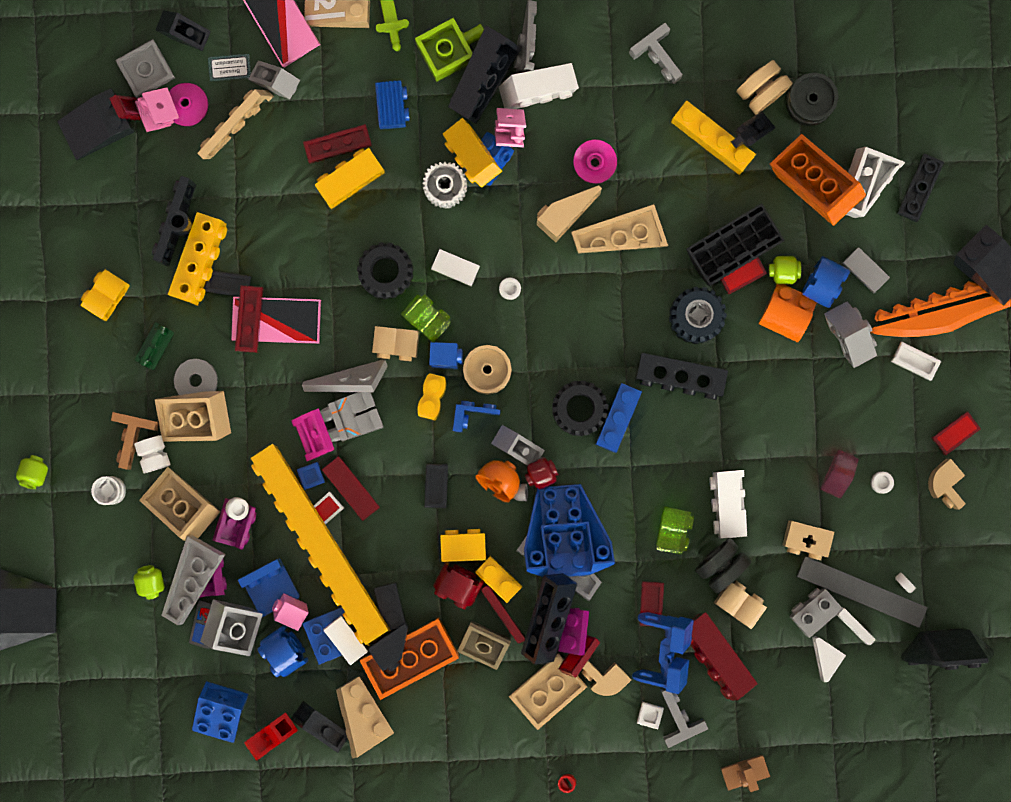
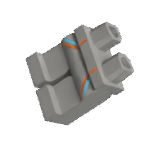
M371 392L354 393L329 403V407L320 411L324 423L330 420L335 422L336 427L327 430L332 442L339 440L344 442L384 428L377 409L358 416L356 415L376 407Z

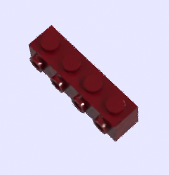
M704 612L696 615L693 618L691 647L695 651V657L707 667L708 675L713 681L718 682L721 687L720 691L726 699L731 701L739 700L758 683L708 614Z

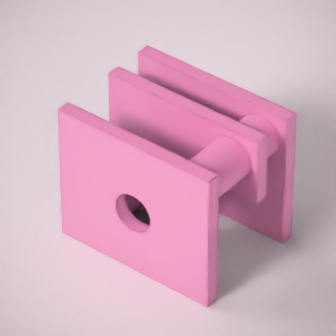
M168 88L142 93L143 97L135 101L146 132L170 127L174 123V119L179 118Z
M497 108V120H495L494 127L496 146L524 147V128H526L524 110Z

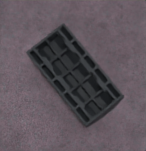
M761 203L686 250L701 278L708 286H711L785 240Z

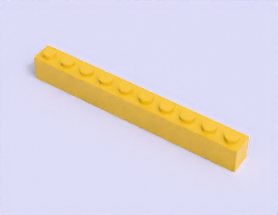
M272 444L251 457L254 463L251 465L257 476L261 475L265 482L262 485L267 493L274 495L276 508L280 513H285L288 518L285 520L287 526L291 531L295 530L299 538L296 539L303 550L307 549L310 554L308 560L314 568L318 567L322 573L319 576L325 587L330 586L333 591L332 599L337 606L341 605L344 609L343 617L347 623L354 625L357 630L354 634L358 641L369 646L390 633L389 626L278 447Z

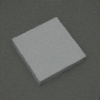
M154 39L115 60L137 99L142 97V93L153 91L175 79Z

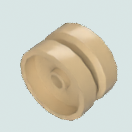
M775 60L770 61L755 71L736 91L743 100L757 94L749 104V108L755 115L766 109L793 85V82L787 75L780 76L773 81L781 70Z
M491 345L479 346L472 350L466 357L463 366L464 377L469 386L476 392L486 395L498 393L504 389L510 381L512 372L510 359L506 353L498 347ZM490 366L492 371L486 374L483 371L484 367Z

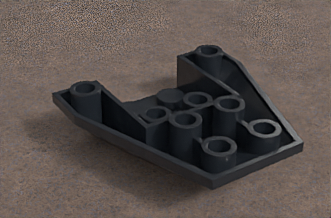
M0 569V650L56 633L57 588Z
M966 628L921 631L902 653L901 660L908 662V665H935L945 668V670L959 669V665L968 666V668L982 667L981 663H989L994 655V650L971 630Z

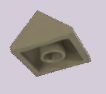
M471 620L457 652L497 670L511 643V638Z

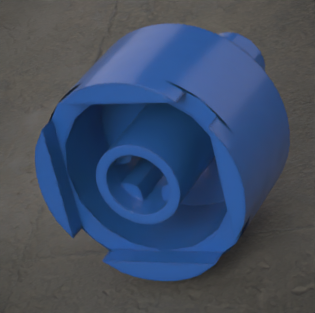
M822 256L815 265V270L810 274L803 288L802 295L824 307L830 308L834 299H837L843 288L841 284L847 279L850 270Z
M285 625L260 641L261 646L257 648L263 659L267 658L271 665L270 670L275 677L280 675L286 677L308 662V657L304 659L302 655L306 651L300 640L292 631L286 632L285 629L288 627Z

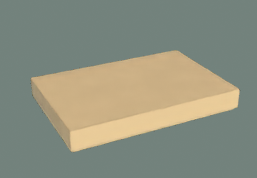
M559 653L556 654L554 662L546 663L509 695V698L537 730L587 688V685L579 676L574 678L562 673L558 669L564 661Z

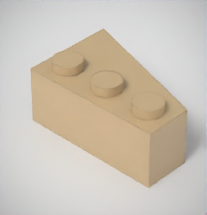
M356 677L336 689L352 758L359 757L394 734L360 677Z

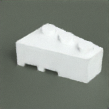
M572 63L513 74L499 86L503 105L506 109H518L536 103H547L559 97L560 99L572 97V93L579 88Z
M868 147L856 149L848 173L860 182L866 196L846 215L853 218L864 217L880 196L881 191L890 183L894 174L905 162Z

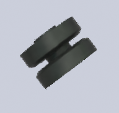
M808 73L801 76L787 94L786 107L789 115L797 123L806 126L822 123L837 106V88L833 81L823 74Z
M731 538L713 549L695 569L702 579L709 578L714 574L709 581V586L716 594L736 580L752 562L745 553H739L734 556L738 550V545Z

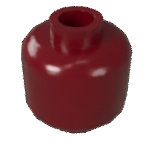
M542 457L527 465L528 473L525 474V477L530 486L535 485L537 489L541 490L554 484L559 473L552 459L548 460Z

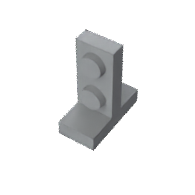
M664 23L631 47L629 54L635 60L648 50V56L654 64L658 63L662 68L661 73L667 81L671 80L675 84L681 79L683 74L658 43L669 35L670 28Z
M666 688L660 689L679 729L663 737L668 748L708 730L703 718L687 725L686 723L690 721L685 710L680 711L677 705L680 702L678 695L667 692Z

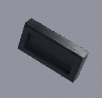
M213 271L210 280L206 281L205 292L240 297V286H250L252 277Z
M426 464L424 508H447V464Z

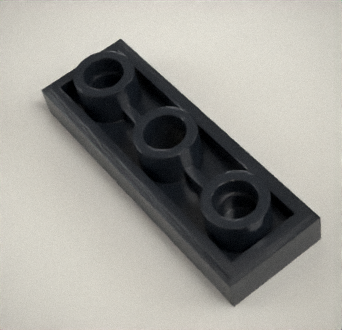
M925 153L922 155L897 212L898 215L914 222L919 221L942 169L943 161ZM919 184L924 186V191L919 190Z

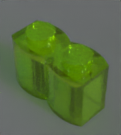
M417 294L401 313V316L431 342H436L451 325L449 321L450 316L442 309L437 311L432 307L434 302L425 294L422 297Z
M664 506L655 546L656 550L682 555L683 551H687L689 538H686L688 529H692L694 517L690 516V511Z

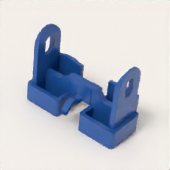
M649 612L640 613L638 620L642 624L665 629L666 638L660 644L659 663L661 664V673L642 669L634 672L632 677L636 681L666 688L667 692L679 694L687 684L689 660L679 657L674 658L675 652L683 654L691 645L693 619L663 616Z

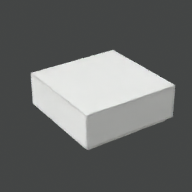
M642 701L636 723L658 729L664 707Z

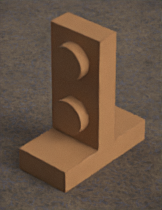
M113 412L111 421L128 424L127 429L124 428L122 433L123 448L117 454L118 468L131 470L136 450L134 444L138 441L140 428L158 431L159 422Z
M763 755L720 768L728 791L743 786V788L747 787L750 792L759 790L756 781L770 777Z

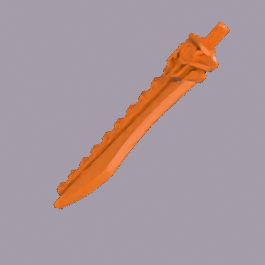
M968 281L963 285V290L950 287L946 290L945 296L933 292L928 296V302L915 298L910 302V307L896 304L893 307L892 313L879 309L875 313L876 322L908 314L909 318L874 327L870 333L883 336L921 337L952 332L983 316L1011 307V299L1003 306L990 296L918 316L917 311L987 293L978 284Z

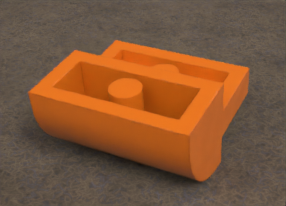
M777 284L759 324L793 341L799 342L812 319L817 302L802 295V292L785 284Z

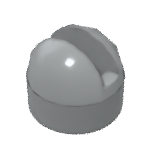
M527 484L519 485V490L514 497L516 501L528 500Z

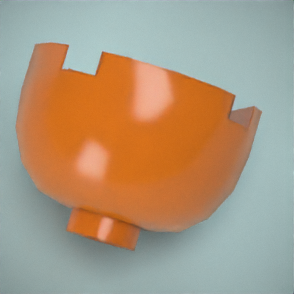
M499 460L490 461L475 476L478 483L486 491L489 488L495 492L493 494L494 497L507 503L515 497L519 490L520 479L515 471L516 467L509 461H505V463Z

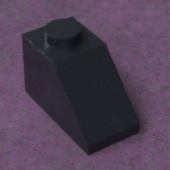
M163 10L155 30L172 40L203 51L211 32L179 13Z
M407 622L368 648L382 671L387 668L389 671H392L401 665L399 660L403 657L409 628Z

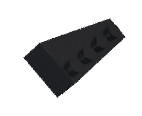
M485 26L458 87L450 99L448 107L477 124L521 51V48L505 36Z

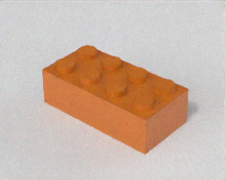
M803 134L795 139L770 163L776 177L833 226L866 196L859 181Z
M440 617L407 634L403 657L399 660L401 665L392 671H389L388 668L382 671L371 653L361 658L360 662L381 700L459 659L460 655Z

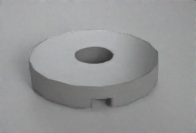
M200 359L187 360L175 372L174 386L179 395L216 391L217 372L207 361ZM195 374L200 375L202 378V382L198 387L192 386L190 382L191 377Z

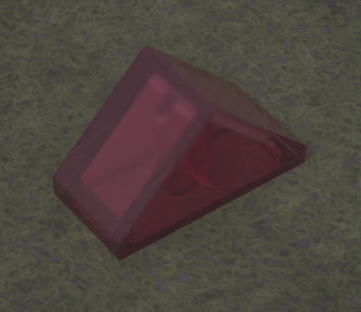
M838 450L820 490L841 499L854 479L859 459Z

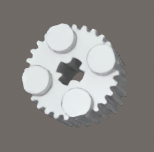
M439 162V165H431V169H427L428 173H425L426 178H423V189L426 197L432 204L434 203L436 207L439 205L440 208L447 209L455 206L456 203L459 204V200H463L462 197H465L467 192V181L465 174H463L462 169H459V166H455V163L451 164V162L448 164L446 162L444 164ZM441 182H450L448 189H441Z

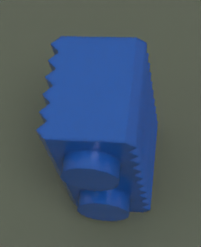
M401 81L375 83L380 130L406 127V121H410L409 108H404V100L408 99L407 87H403Z

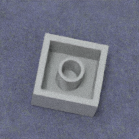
M213 600L200 642L214 650L250 656L263 614L251 607Z

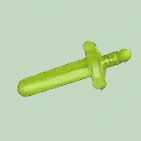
M380 0L385 23L377 24L376 31L378 33H389L393 50L399 51L401 45L398 31L407 28L409 21L407 19H397L393 0Z

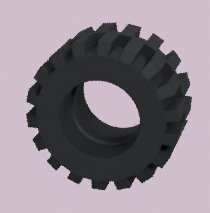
M381 242L379 245L370 246L369 250L363 252L364 255L358 261L357 272L359 281L368 293L377 298L388 299L396 298L399 294L402 295L409 288L410 282L413 280V265L408 254L400 246H395L389 242L388 244ZM392 259L398 266L399 272L397 277L390 283L383 284L378 282L373 276L374 265L379 260Z
M573 381L564 385L556 394L552 406L553 417L557 425L564 432L576 436L589 435L599 429L607 417L608 404L602 390L591 382ZM578 395L587 397L593 405L592 415L587 420L580 422L573 420L567 412L569 400Z

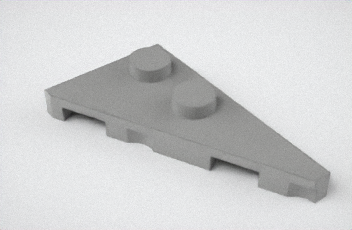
M527 1L522 34H519L517 46L521 48V51L514 61L515 74L534 70V63L529 62V60L532 59L535 52L536 24H533L534 16L537 13L536 1Z
M379 360L304 381L302 387L304 392H374L388 366L386 360Z

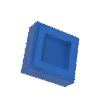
M318 462L297 469L304 490L325 483Z

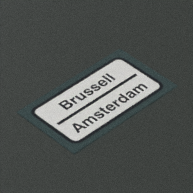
M249 54L208 58L210 81L249 78L251 75Z

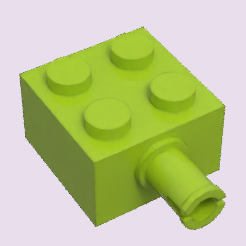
M454 18L415 38L416 45L436 82L468 65L473 54L470 44L478 41L484 31L481 24L463 33L460 31Z

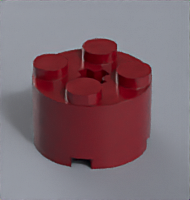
M445 562L433 584V587L436 589L434 594L442 599L448 597L454 600V604L462 609L472 606L484 581L481 579L478 582L475 579L477 575L457 564L454 567L448 566L450 562Z

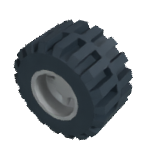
M693 287L692 289L685 290L674 300L669 311V322H671V328L673 331L675 330L678 338H683V341L687 343L698 344L705 343L719 334L725 325L724 320L727 313L724 311L726 309L725 304L721 303L722 298L720 296L717 297L715 291H708L706 287Z

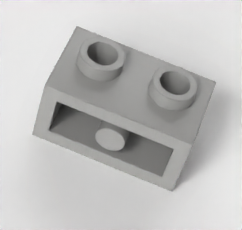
M818 588L814 589L808 595L810 599L804 604L800 602L791 610L793 613L789 616L809 638L843 610L825 588L820 590Z

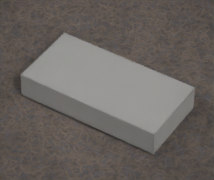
M859 247L842 263L873 294L890 278Z

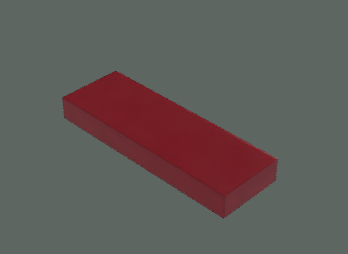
M366 124L303 142L309 164L372 146Z
M240 286L235 351L258 353L263 287Z
M340 456L322 469L362 521L380 508Z
M488 584L485 585L481 590L513 638L520 644L525 640V636Z

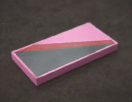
M243 0L282 67L285 68L320 45L294 0Z
M233 297L232 341H236L239 297ZM262 298L259 342L320 344L321 300Z

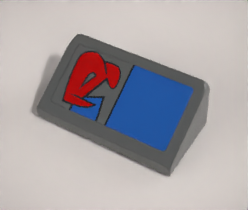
M198 600L189 643L209 649L208 646L200 641L212 603Z

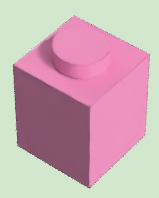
M284 593L280 600L277 599L272 607L275 621L297 631L309 613L306 603Z

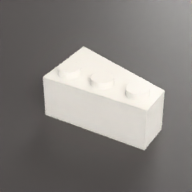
M744 470L713 472V477L709 478L710 490H714L715 499H711L712 512H716L717 521H713L714 534H718V538L747 536L746 509L744 508L745 489L742 486Z

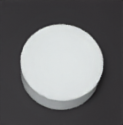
M506 278L500 283L499 292L504 299L513 300L520 295L521 285L514 278Z
M877 472L871 478V487L877 493H888L894 486L893 477L887 472Z
M234 497L227 502L225 510L230 518L242 520L247 516L249 506L244 499Z
M901 572L895 577L908 593H912L916 589Z

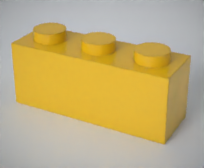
M461 118L443 133L447 140L444 143L452 154L455 152L457 156L454 159L461 168H466L467 171L464 174L471 183L476 182L482 188L502 172L472 126L464 118Z
M364 148L360 149L353 155L354 158L352 160L339 163L335 167L336 170L331 174L325 173L317 179L318 183L315 186L331 209L385 173L369 148L366 150Z

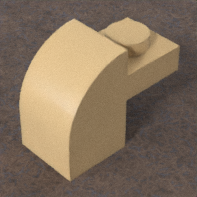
M945 459L931 472L928 487L933 498H939L943 495L942 501L948 508L951 509L953 507L959 510L966 503L952 486L965 475L952 459Z
M588 660L583 667L584 670L581 672L589 681L595 680L590 689L603 696H610L620 692L631 681V678L615 662L601 674Z

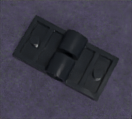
M181 176L180 180H176L173 193L175 195L173 201H169L166 214L168 215L166 221L162 222L159 228V234L161 235L159 242L155 243L152 249L153 260L167 267L170 266L179 236L188 237L194 222L187 215L197 185L190 178ZM184 220L183 226L178 228L179 222Z

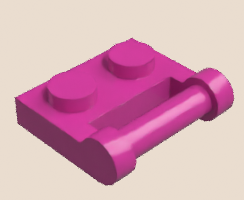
M319 409L312 410L291 420L293 427L296 426L306 455L304 456L306 461L313 460L335 450Z

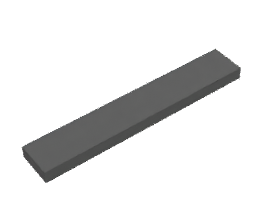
M804 556L796 575L801 579L920 628L928 608Z

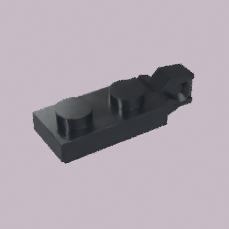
M761 111L737 128L735 132L738 136L731 143L735 148L740 147L743 143L747 147L752 146L776 127Z

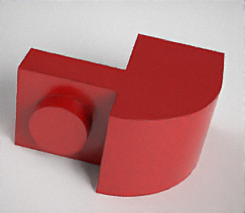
M285 712L245 741L244 744L257 761L296 733L298 729Z

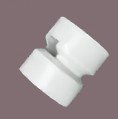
M161 435L134 444L137 455L142 457L140 464L143 473L152 472L171 465L167 453L163 452L165 446Z
M106 476L97 479L93 483L91 492L97 503L112 505L123 500L126 494V486L121 479L114 476Z

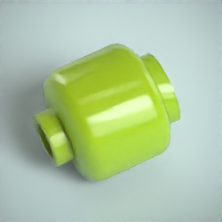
M776 256L773 264H769V277H773L776 284H795L797 279L801 278V262L797 261L795 256Z
M31 455L30 458L22 459L16 474V479L20 481L19 485L34 490L36 487L42 486L48 472V466L38 456Z
M153 565L137 569V573L133 576L137 594L141 597H146L148 600L159 597V593L165 588L161 570L154 568Z

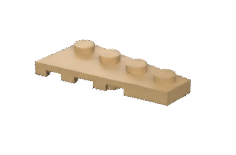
M250 90L243 97L245 101L230 111L228 120L221 122L214 130L216 133L211 138L209 137L200 145L201 150L198 154L203 159H211L231 139L229 134H235L245 126L244 120L252 115L255 116L261 110L259 105L265 99L269 102L274 96L268 90Z
M654 204L571 232L578 254L668 247Z

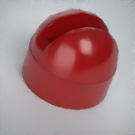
M571 774L562 775L558 781L559 789L564 793L572 792L576 787L575 777ZM565 778H568L569 782L572 785L571 787L569 786Z

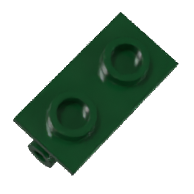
M155 322L135 361L154 371L175 332Z

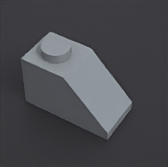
M259 60L248 79L287 99H291L300 82L298 78L283 68Z
M504 425L501 426L491 443L526 465L540 459L545 451Z

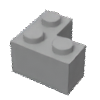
M847 301L824 313L829 329L839 340L843 355L853 368L877 356L875 351L877 344L870 334L872 331L871 325L866 319L862 320V316L856 307L853 308Z

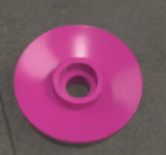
M181 83L169 91L179 116L178 119H174V123L181 126H193L203 120L208 111V99L200 87L191 83ZM185 99L189 100L188 106L183 107L182 101Z
M589 140L580 145L576 150L573 160L574 168L578 176L584 181L602 183L614 174L617 167V156L614 149L608 143L601 140ZM596 159L599 161V165L594 167L591 165V161Z

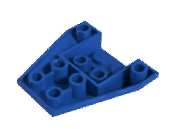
M581 484L550 486L541 490L537 489L524 547L527 572L541 577L561 573L568 577L591 575L615 564L612 542Z

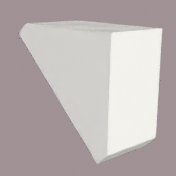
M814 636L812 639L820 679L823 682H829L846 655L821 638Z

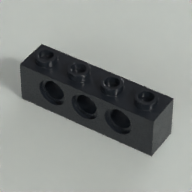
M641 353L635 380H639V384L652 387L654 383L661 385L663 390L674 391V388L683 389V394L695 396L696 392L703 393L704 398L717 400V397H722L724 394L728 370ZM656 367H662L665 370L664 378L658 379L654 376V369ZM678 371H683L686 374L687 380L685 383L676 381L675 375ZM701 375L708 379V385L705 388L697 384V378Z
M564 573L543 576L521 654L534 665L554 662L578 584Z

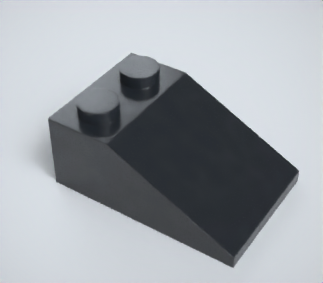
M111 88L90 98L57 121L76 160L135 132L129 119L118 117L109 99L117 95Z
M985 225L956 254L954 265L1004 306L1011 299V247L999 234L988 225Z

